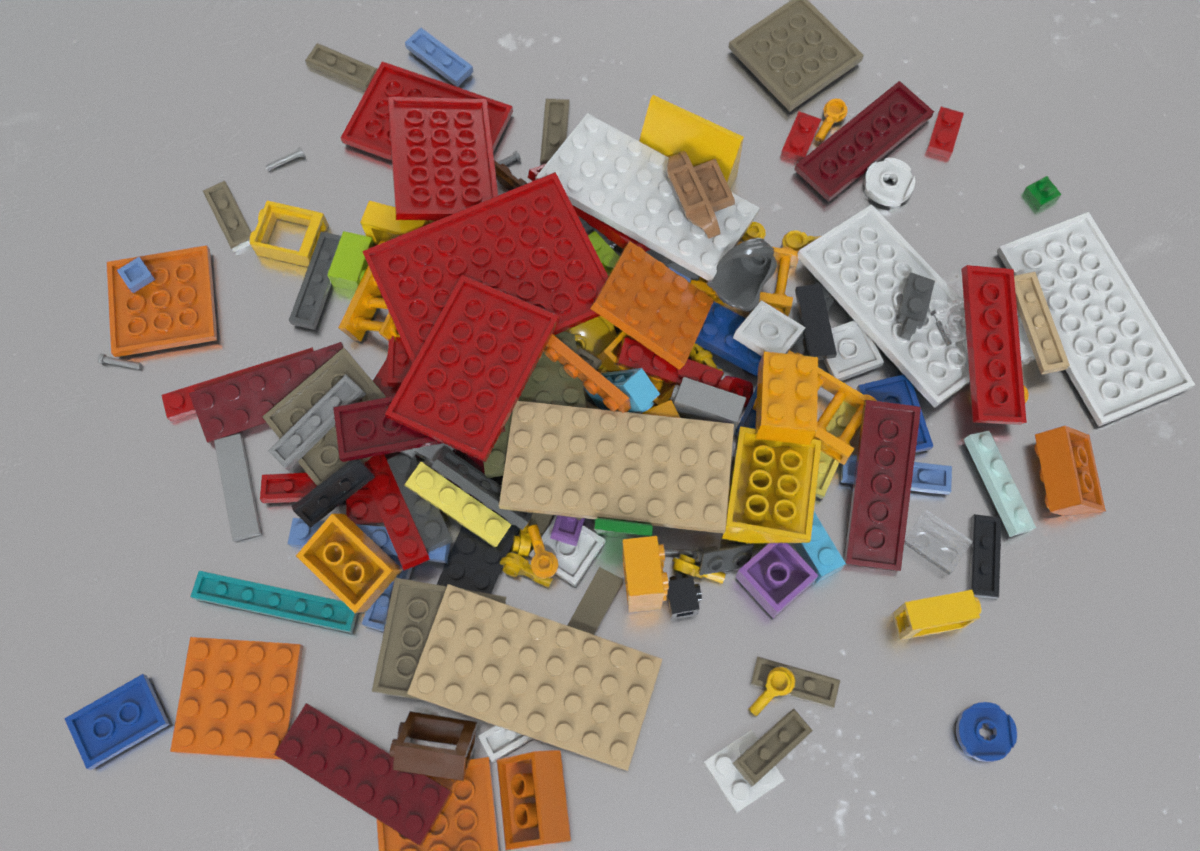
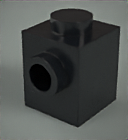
M685 574L669 577V590H667L668 595L666 596L671 619L697 615L700 610L698 601L702 600L699 583L694 584L693 576L686 577Z

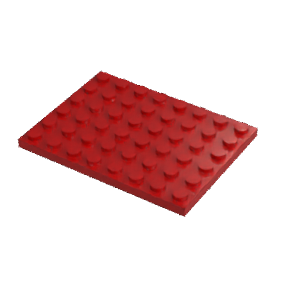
M556 172L362 251L412 364L461 275L558 315L560 320L553 335L600 316L590 308L608 278V274Z

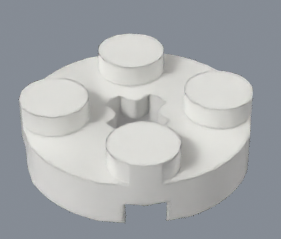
M885 158L884 161L872 163L864 178L865 195L880 205L892 208L899 207L908 200L915 187V177L913 178L910 172L911 168L905 162L895 158ZM893 179L894 186L886 185L883 180Z

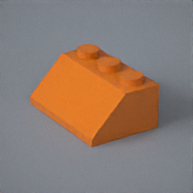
M1061 426L1035 434L1036 444L1034 448L1036 455L1040 459V478L1045 484V503L1050 512L1062 516L1106 512L1090 435L1068 426Z
M561 750L534 751L498 759L497 768L505 849L512 850L571 841Z

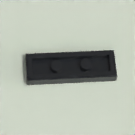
M822 284L796 287L795 294L801 323L805 327L804 337L808 356L818 357V360L836 358L837 352Z
M361 459L349 461L291 506L293 512L311 528L375 478V475Z
M974 514L971 518L969 590H973L974 597L995 600L999 598L1001 517Z

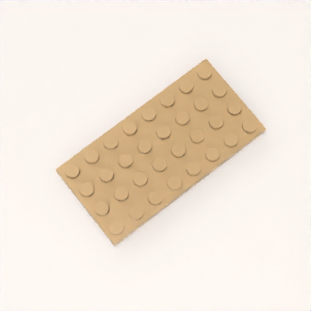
M517 401L512 413L499 508L587 519L602 518L659 527L724 534L726 529L734 424L628 412L623 414L618 411Z
M448 584L407 695L628 771L663 659Z

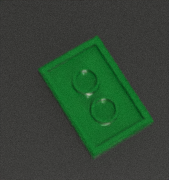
M602 518L595 520L594 529L597 535L631 539L650 537L653 533V526L649 524Z

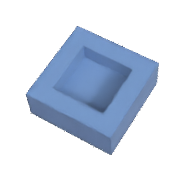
M140 257L117 270L132 293L155 280Z

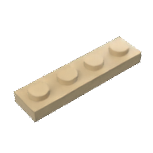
M1036 272L1014 276L1017 310L1041 375L1066 370L1070 364Z

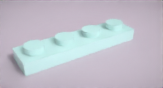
M990 431L971 434L963 439L1009 536L1013 537L1035 529L1036 526Z

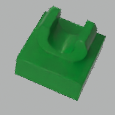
M1048 176L1030 184L1024 190L1026 196L1038 210L1058 200L1062 195Z

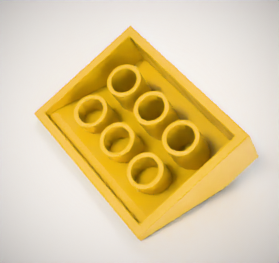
M652 95L639 142L668 158L681 151H685L693 167L716 159L729 188H731L738 175L744 137Z
M740 426L735 445L728 493L726 529L722 539L744 543H810L822 440L812 439L810 445L755 439L756 429Z

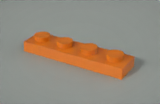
M552 334L544 350L545 355L551 361H559L563 364V369L573 379L578 377L583 381L585 389L592 395L597 393L604 399L603 403L611 411L615 412L617 410L624 414L631 409L630 399L626 394Z

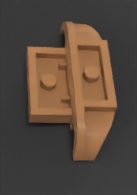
M685 151L670 156L667 164L668 178L684 209L686 218L694 225L703 229L708 239L720 235V228L714 212L735 205V199L716 159L693 167Z

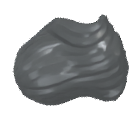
M753 238L740 243L722 257L716 267L717 273L713 281L708 282L707 285L727 305L744 311L754 310L759 303L763 286L773 276L777 267L774 248L762 238Z

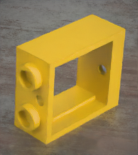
M267 200L264 209H261L259 212L258 224L256 229L251 232L249 241L258 256L308 267L321 231L327 232L329 224L324 213ZM277 219L308 226L299 251L268 244Z
M369 200L360 223L365 235L372 237L376 246L380 241H389L428 225L429 220H396L395 207Z
M973 590L904 602L893 612L899 638L902 640L965 628L980 618L981 604L979 599L974 597Z

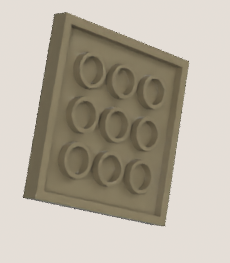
M790 0L731 40L728 47L789 111L862 61L864 56L809 0Z
M343 348L263 416V419L280 439L345 375L349 376L366 393L359 402L386 398V396L351 354ZM335 426L298 461L317 486L349 462H342L339 459ZM371 457L362 458L361 460L366 463Z
M395 578L372 692L421 700L409 696L407 693L447 586ZM466 590L504 604L506 603L505 596Z

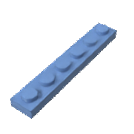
M293 518L287 544L291 547L303 548L325 521H319L310 528L302 519ZM356 524L388 556L398 558L386 527ZM450 543L428 553L430 558L428 561L447 563Z

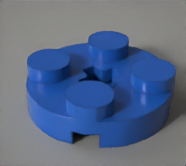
M980 702L969 706L960 713L956 724V736L963 752L967 756L982 762H994L1006 757L1011 749L1014 748L1017 741V728L1013 718L1009 714L1007 715L1000 706L991 702ZM983 724H987L988 729H993V735L989 736V740H985L984 736L979 733V729H982Z

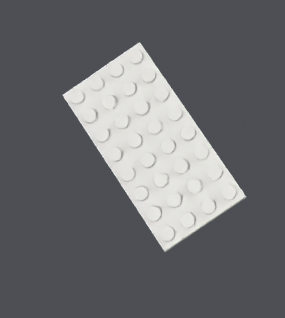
M588 113L535 178L537 180L556 172L572 205L709 282L713 281L717 273L716 267L719 261L729 250L738 244L760 209L758 206L732 193L735 205L714 212L720 228V235L708 239L703 229L694 225L686 218L684 209L668 178L667 164L669 158Z
M873 205L868 206L798 251L797 258L934 408L970 382L964 301ZM912 272L935 280L922 328H916L915 334L911 336V339L906 340L900 337L903 323L898 322L896 317L907 277Z
M1089 212L998 248V255L1007 269H1014V276L1036 272L1070 364L1066 372L1098 427L1195 386L1192 378Z

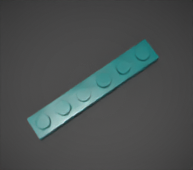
M198 571L190 596L195 600L348 633L353 632L358 614L354 613L340 600L204 571Z

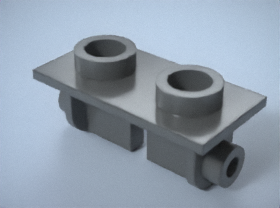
M735 541L721 544L720 549L716 545L699 547L697 551H694V558L696 562H701L700 576L742 568L751 560L753 543L747 544Z

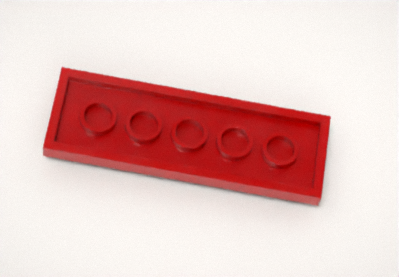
M966 265L961 268L973 423L1022 425L1027 423L1014 269Z

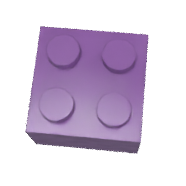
M769 543L740 568L736 575V579L772 618L776 617L818 577L816 572L788 543Z

